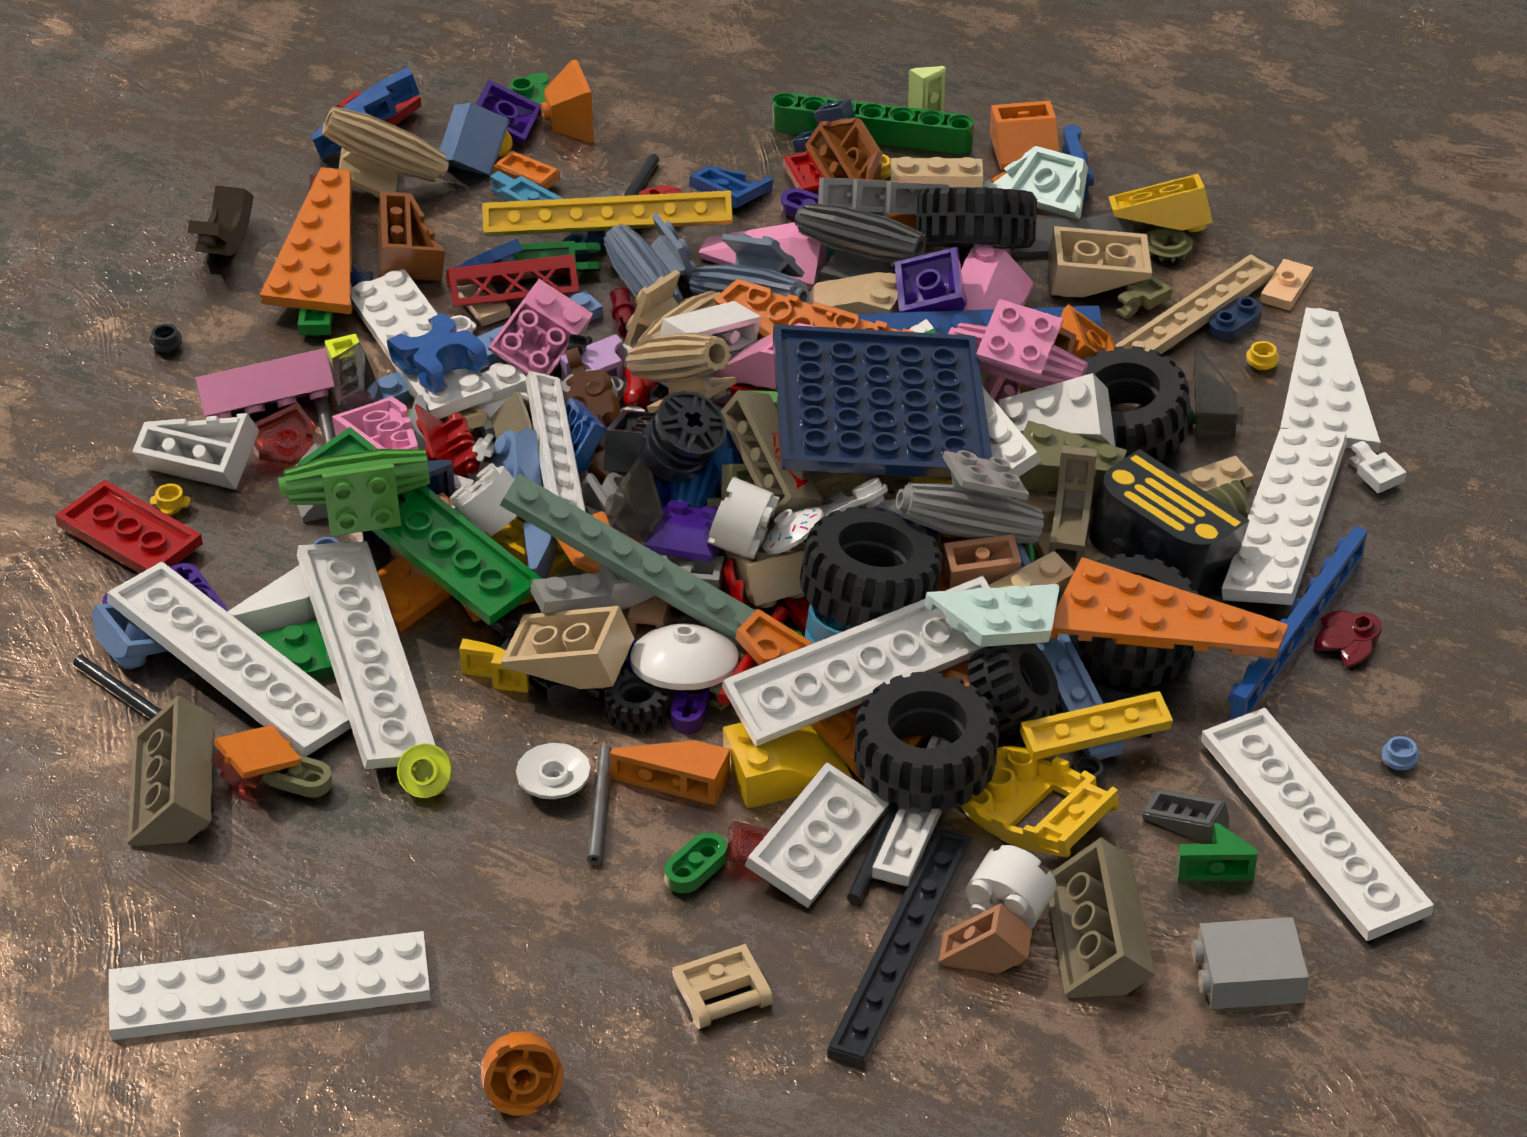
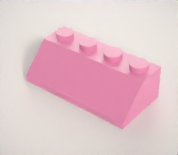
M326 348L195 377L205 419L207 416H217L218 419L232 418V413L243 410L248 415L257 414L265 411V405L277 403L278 408L297 404L296 398L309 396L310 400L329 397V391L335 389Z

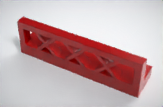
M574 254L448 268L446 273L447 286L450 287L453 307L524 300L529 291L519 285L518 281L528 278H538L564 295L579 293ZM569 274L571 286L558 287L549 278L555 275ZM506 281L510 284L504 294H495L486 287L488 283ZM476 285L479 289L473 297L459 298L457 286ZM513 288L519 291L510 293ZM482 291L487 294L486 296H479Z

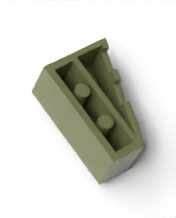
M1028 420L1023 435L1038 452L1042 462L1019 476L1026 490H1036V496H1047L1048 491L1057 492L1062 445L1097 449L1093 500H1097L1106 471L1125 459L1127 450Z

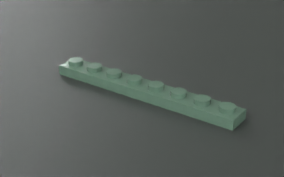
M518 473L500 506L741 645L735 639L737 629L755 612L754 609Z

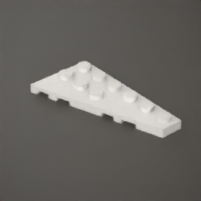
M1306 307L1280 429L1299 428L1301 430L1346 432V448H1351L1352 445L1364 441L1373 452L1379 453L1381 442L1338 312L1328 311L1323 308Z

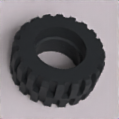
M943 187L923 189L917 196L916 230L925 234V245L972 248L974 244L990 245L998 249L1030 248L1036 241L1037 198L1031 191L985 187Z
M1124 346L1114 347V350L1111 351L1103 349L1097 351L1094 357L1087 356L1083 359L1088 362L1086 375L1093 373L1108 388L1110 407L1123 403H1135L1145 406L1127 412L1111 410L1115 447L1127 450L1125 458L1140 449L1160 462L1166 457L1165 454L1171 455L1179 447V443L1181 444L1185 440L1191 420L1189 385L1184 372L1179 366H1176L1173 360L1167 356L1162 358L1158 351L1150 349L1148 352L1138 346H1133L1132 349H1124Z
M848 507L843 512L836 510L822 517L810 529L800 572V586L808 602L814 609L819 608L821 615L827 619H835L837 624L842 626L851 625L856 627L926 598L927 592H936L942 568V553L932 535L929 536L927 529L922 525L917 526L914 522L897 516L895 512L889 510L883 512L876 510L874 507H866L865 509Z
M1125 554L1113 556V559L1108 560L1107 557L1096 561L1199 595L1187 577L1182 578V573L1173 566L1168 568L1164 566V561L1156 558L1152 561L1144 559V555L1135 554L1134 557H1126ZM1069 635L1085 669L1090 670V675L1098 680L1101 678L1107 679L1109 684L1119 686V683L1129 684V688H1139L1141 684H1147L1148 687L1159 685L1162 679L1167 682L1178 676V672L1184 671L1195 654L1193 646L1174 644L1173 649L1116 644L1112 638L1092 637V642L1079 641L1078 635Z
M912 672L909 677H903L902 675L890 679L889 684L883 682L873 689V694L870 693L861 703V708L857 711L854 761L856 762L858 775L864 780V784L874 794L879 792L880 799L889 804L892 801L898 803V807L910 811V808L920 809V812L930 813L931 809L940 808L941 812L951 810L953 805L957 803L959 806H962L972 800V794L978 796L987 787V783L992 780L995 773L999 736L997 714L993 711V706L985 696L981 697V692L971 684L968 687L965 686L964 681L952 676L949 679L943 677V673L932 672V675ZM915 735H932L943 738L951 744L940 748L926 749L908 745L901 740Z

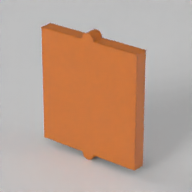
M272 725L218 737L214 740V745L225 757V763L231 764L243 779L301 765L302 758L290 746L291 741L285 740Z

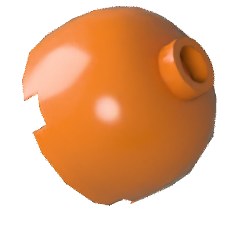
M526 1031L511 1032L503 1035L489 1046L481 1061L480 1077L487 1098L498 1111L512 1116L531 1115L538 1112L534 1107L543 1105L547 1100L550 1104L556 1099L563 1086L564 1070L556 1050L540 1035Z

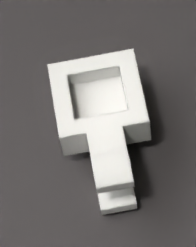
M1364 441L1352 445L1351 449L1357 455L1349 458V463L1357 469V474L1377 493L1405 482L1407 472L1386 452L1376 455Z

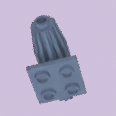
M658 213L652 215L659 233V237L652 245L629 226H624L623 224L613 226L607 231L606 237H604V245L615 271L635 298L642 288H648L659 277H665L674 270L679 271L680 275L690 286V275L696 268L692 260L687 258L691 255V252L684 239L677 240L678 235L671 222L664 223ZM676 284L672 296L679 304L683 301V297Z
M723 233L721 239L736 253V264L699 266L690 275V291L693 292L694 296L708 291L721 293L736 279H741L770 288L772 293L786 297L788 294L798 296L802 302L808 303L809 291L807 286H805V282L791 277H803L805 272L795 263L796 259L793 256L785 253L779 247L780 243L777 240L768 236H763L761 239L753 238L745 233H738L737 235Z

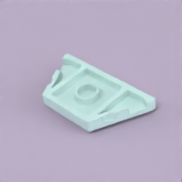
M1035 146L1026 152L1021 159L1006 166L1004 169L1007 173L992 183L988 179L983 183L985 188L1031 191L1037 198V208L1079 220L1082 212L1088 166L1082 158Z
M1058 584L927 592L924 604L930 611L939 608L948 615L947 623L956 630L965 633L967 638L979 647L1049 642L1059 586Z

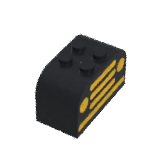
M1139 449L1106 471L1088 535L1091 543L1111 559L1119 554H1125L1126 557H1134L1137 554L1144 555V559L1153 561L1156 558L1164 561V566L1168 568L1173 566L1182 573V578L1187 577L1194 585L1198 594L1202 595L1226 578L1233 557L1240 552L1250 520Z

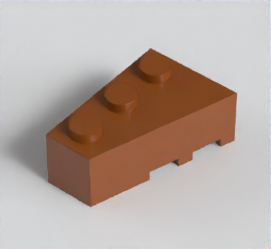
M380 191L377 218L379 277L385 276L390 271L405 269L411 279L442 281L445 250L434 239L435 233L432 228L427 227L424 222L425 216L411 193Z

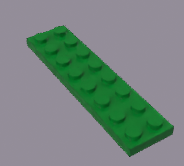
M349 427L300 460L298 465L326 456L378 448ZM426 486L397 494L401 526L372 530L489 626L532 595L530 592L532 580L542 579Z

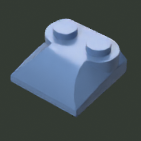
M525 427L520 432L507 430L499 435L494 445L496 456L491 460L490 464L493 463L497 468L504 466L514 479L520 473L542 486L536 431Z
M109 603L95 605L92 614L95 636L119 666L126 669L141 667L145 665L148 655L168 651Z

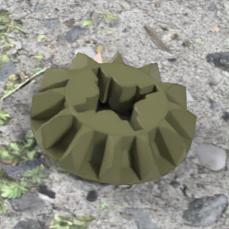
M1159 227L1146 233L1150 258L1158 257L1160 262L1169 260L1173 263L1175 259L1185 260L1186 255L1192 253L1193 240L1185 231Z

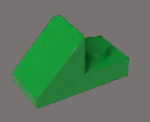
M1214 823L1211 844H1179L1176 865L1177 881L1254 880L1258 855L1257 849L1222 825Z

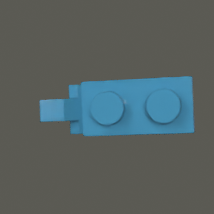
M500 171L490 176V190L505 202L563 199L523 176L513 179Z

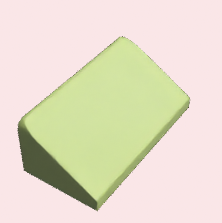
M944 66L909 70L908 107L944 112L946 68Z

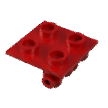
M418 404L414 405L418 416L416 424L425 438L427 446L424 449L430 461L450 460L453 465V474L469 479L468 474L476 473L479 470L481 461L476 460L478 453L472 451L475 443L466 417L460 413H454L447 422L443 423Z

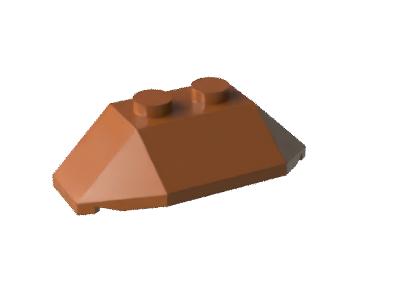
M850 118L832 122H820L805 144V147L824 178L880 180L883 153L861 119Z

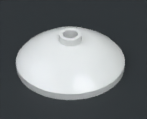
M673 624L655 629L640 638L634 644L630 653V664L638 677L652 685L673 690H696L717 685L732 675L739 662L738 650L732 641L713 629L695 624Z

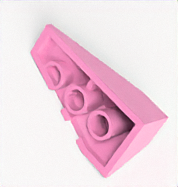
M393 396L332 416L336 436L351 427L378 449H419L411 420L408 416L407 407Z

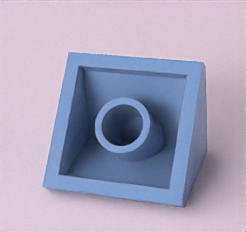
M471 102L454 105L440 147V151L446 154L445 161L449 162V166L491 176L494 171L493 165L496 164L510 120Z

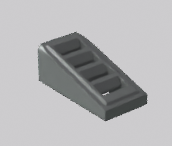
M1161 789L1155 791L1142 812L1143 820L1205 844H1211L1214 823H1218L1225 828L1229 825V815L1225 801ZM1165 805L1170 806L1167 812L1162 811Z

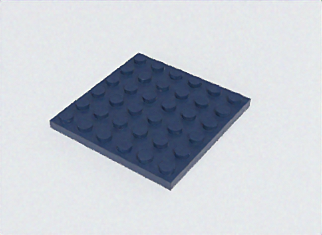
M774 324L772 338L781 470L952 479L951 470L943 459L944 451L957 453L959 450H964L975 454L978 458L990 460L992 457L979 359L976 357L977 345L975 336Z

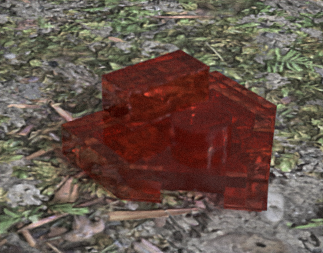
M296 403L255 422L259 433L252 452L260 460L295 466L311 448L316 425L302 407Z

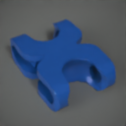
M439 313L428 319L432 330L424 335L409 337L400 333L386 340L391 360L395 366L407 375L418 374L420 385L431 393H437L448 387L444 382L443 376L450 371L467 369L477 372L489 366L483 342L469 331H457L455 321L444 313Z

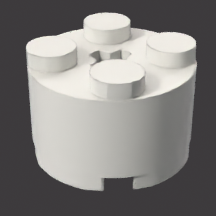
M493 463L478 473L477 477L480 480L470 488L464 485L450 497L453 501L451 507L484 533L486 532L489 537L496 534L517 516L500 506L515 479L504 466L497 468Z
M733 477L726 490L730 492L729 496L725 497L724 501H721L714 518L708 543L746 559L748 557L754 559L758 549L762 547L768 532L766 526L770 517H773L780 498L774 496L773 492Z
M1002 845L997 851H994V848H992L966 887V895L972 906L970 914L972 917H975L1001 903L1032 929L1056 891L1055 877L1050 870L1046 875L1038 867L1041 861L1026 850L1011 845Z

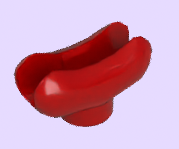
M625 366L623 376L627 379V386L623 403L626 405L633 404V406L641 407L648 412L647 406L652 404L649 401L651 398L649 392L659 382L636 378V376L630 374L631 371Z

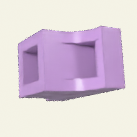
M617 334L587 345L585 355H580L585 370H601L609 376L618 377L623 381V341ZM566 354L560 356L561 382L568 375L572 374Z

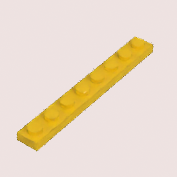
M731 191L482 203L484 236L610 230L613 226H619V224L627 225L631 229L656 228L652 215L658 213L664 223L670 221L673 227L733 224Z

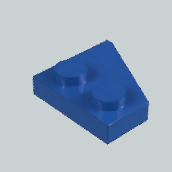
M707 166L690 175L689 186L700 192L731 191L732 208H738L771 191L773 188V178L764 176L763 180L756 182L746 180L745 172L729 171L719 167Z
M515 239L483 252L455 267L515 261L513 255L523 249L519 240Z

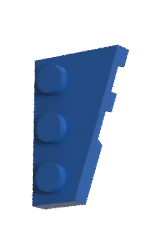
M570 397L565 406L578 474L580 476L582 471H586L589 468L593 459V452L607 428L583 402Z

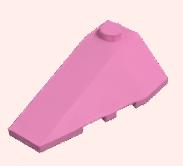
M795 223L728 233L731 235L745 233L753 238L761 239L763 236H768L777 240L780 243L779 247L785 253L793 256L796 259L795 263L805 272L803 277H791L804 281L808 289H812L817 283L820 271L827 260V246L800 234ZM723 234L706 237L699 251V258L717 264H736V253L721 239Z
M974 244L961 269L964 292L967 297V305L964 310L995 309L999 299L1024 306L1034 288L1032 279L1005 250L994 248L990 245Z

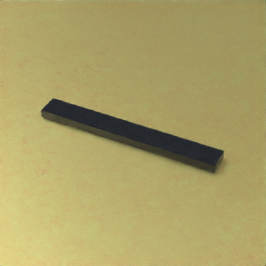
M936 828L827 1048V1058L862 1069L866 1068L970 853L973 838Z

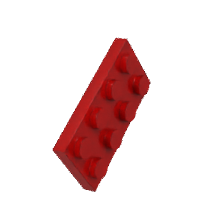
M105 479L55 515L57 526L138 573H142L160 562H164L169 567L174 566L203 545L200 533Z

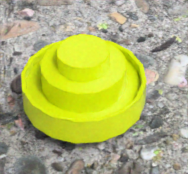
M421 743L411 746L402 754L398 761L397 776L399 783L406 792L414 797L431 798L438 796L447 789L452 780L453 766L451 758L443 749L436 745Z

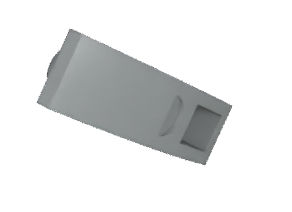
M601 564L599 573L532 580L530 589L542 613L620 606L621 610L655 596Z

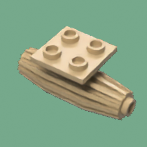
M334 106L325 119L322 135L342 147L339 169L350 170L352 187L367 191L377 198H380V191H397L398 174L435 182L438 178L443 179L448 170L449 162L445 161L446 154L415 134L376 117Z
M674 270L665 277H659L654 284L648 288H642L635 299V304H637L635 313L626 325L628 333L624 344L630 346L636 341L640 344L660 336L662 319L716 306L714 298L720 292L708 291L686 298L678 304L672 295L680 272Z
M693 332L657 336L633 346L627 353L626 362L628 366L626 367L631 371L630 374L636 376V378L662 383L668 382L669 395L680 391L699 393L710 400H715L726 395V389L737 383L735 376L705 379L706 376L725 369L724 367L729 364L728 360L731 358L729 353L730 347L720 337ZM669 395L647 406L648 412L655 413L661 402Z

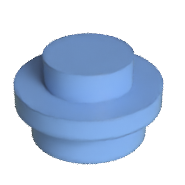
M1404 736L1391 738L1384 745L1381 754L1384 763L1396 770L1414 768L1418 764L1420 755L1416 743Z

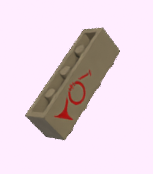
M738 390L721 410V413L755 485L773 492L774 496L780 498L775 513L771 518L775 519L780 513L788 509L796 512L804 508L817 507L823 499L809 472L781 470L778 413L770 394Z

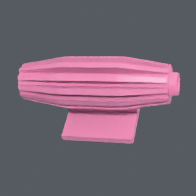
M1002 299L998 300L988 326L960 323L957 328L951 327L948 333L975 336L977 345L976 357L979 359L980 370L1039 389L1085 376L1087 373L1088 362L1054 345L1062 326L1063 318Z

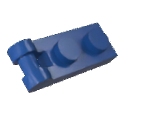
M1076 125L1066 126L1063 132L1065 144L1062 147V153L1082 158L1088 166L1087 151L1082 150L1079 142L1081 139V128ZM1088 168L1083 199H1088L1089 186L1094 184L1092 168Z

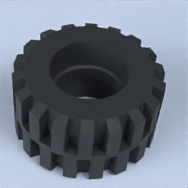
M1037 644L987 646L971 656L970 664H968L969 684L981 692V697L985 696L993 706V711L997 714L999 731H1004L1007 735H1016L1020 733L1022 722L1056 714V710L1059 709L1060 705L1058 681L1051 664Z

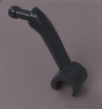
M570 334L566 351L577 347L579 354L585 355L587 345L592 343V337Z

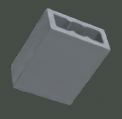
M1293 917L1199 924L1198 939L1192 940L1191 951L1193 962L1200 963L1201 970L1198 973L1199 989L1201 994L1207 993L1210 1009L1305 1003L1309 976Z

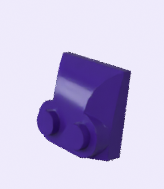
M489 79L476 102V105L508 118L510 122L507 131L511 135L513 142L521 144L524 143L540 110V104Z
M957 247L894 262L900 313L960 311L965 309L967 297L964 292Z
M683 501L668 502L667 506L660 509V522L654 528L644 546L657 554L712 562L722 551V548L708 543L709 533L718 507L706 506L695 508L689 507L688 503Z

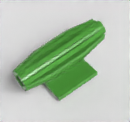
M381 448L326 456L285 469V477L278 478L281 499L288 498L289 505H326L331 536L401 526L397 494L430 484L425 449Z

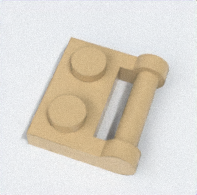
M746 944L672 968L673 979L689 1007L693 1021L698 1029L710 1026L712 1020L756 1005L763 1008L773 1004L771 989ZM749 985L752 988L751 991L707 1006L704 1003L707 999Z

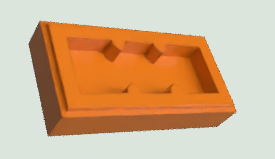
M513 151L493 165L494 173L500 171L513 179L523 176L547 190L560 180L559 169Z

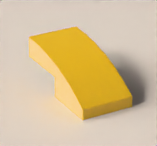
M462 639L459 652L463 675L492 678L493 689L529 692L528 674L503 668L501 660L506 652L505 649L479 641Z

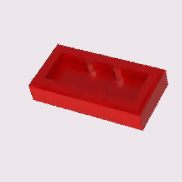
M803 152L783 157V166L795 187L819 195V179L823 175L810 153Z

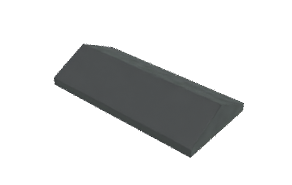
M1112 210L1081 212L1079 220L1056 213L1037 214L1036 241L1032 247L1010 249L1012 258L1047 256L1054 226L1134 233L1133 221L1114 217Z

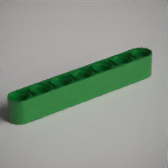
M778 93L772 97V127L776 131L793 134L813 131L817 128L814 112L823 104L843 101L844 99L795 93ZM851 100L855 118L863 121L876 144L953 154H965L973 149L974 120L968 115Z

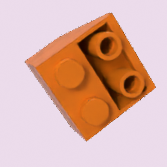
M1050 100L991 105L990 137L1001 170L1012 162L1021 159L1026 152L1035 146L1059 152L1056 116Z

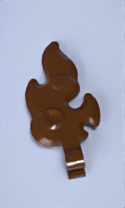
M577 347L565 351L573 374L566 381V384L571 389L567 392L562 390L565 405L570 397L583 402L604 426L607 419H611L613 422L620 414V404L612 391L611 377L601 370L586 372ZM606 431L595 448L598 453L605 450Z

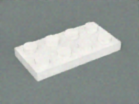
M827 762L749 855L745 866L809 908L882 817L889 803L883 801L879 796Z

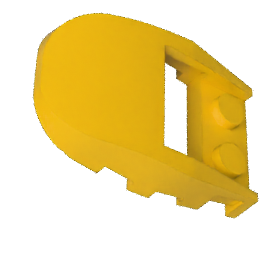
M1004 746L997 748V761L992 780L987 783V787L978 796L972 794V800L961 807L972 821L1012 846L1068 858L1071 855L1070 848L1107 812L1110 810L1116 811L1119 808L1118 789L1111 787L1106 791L1099 788L1094 775L1085 770L1081 774L1069 768V761L1056 756L1052 761L1045 759L1032 761L1027 748ZM1053 790L1067 796L1035 827L1026 825L1023 829L1016 827Z

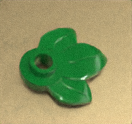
M533 73L526 77H517L510 82L508 89L540 104L545 102L544 89L549 85L548 73Z

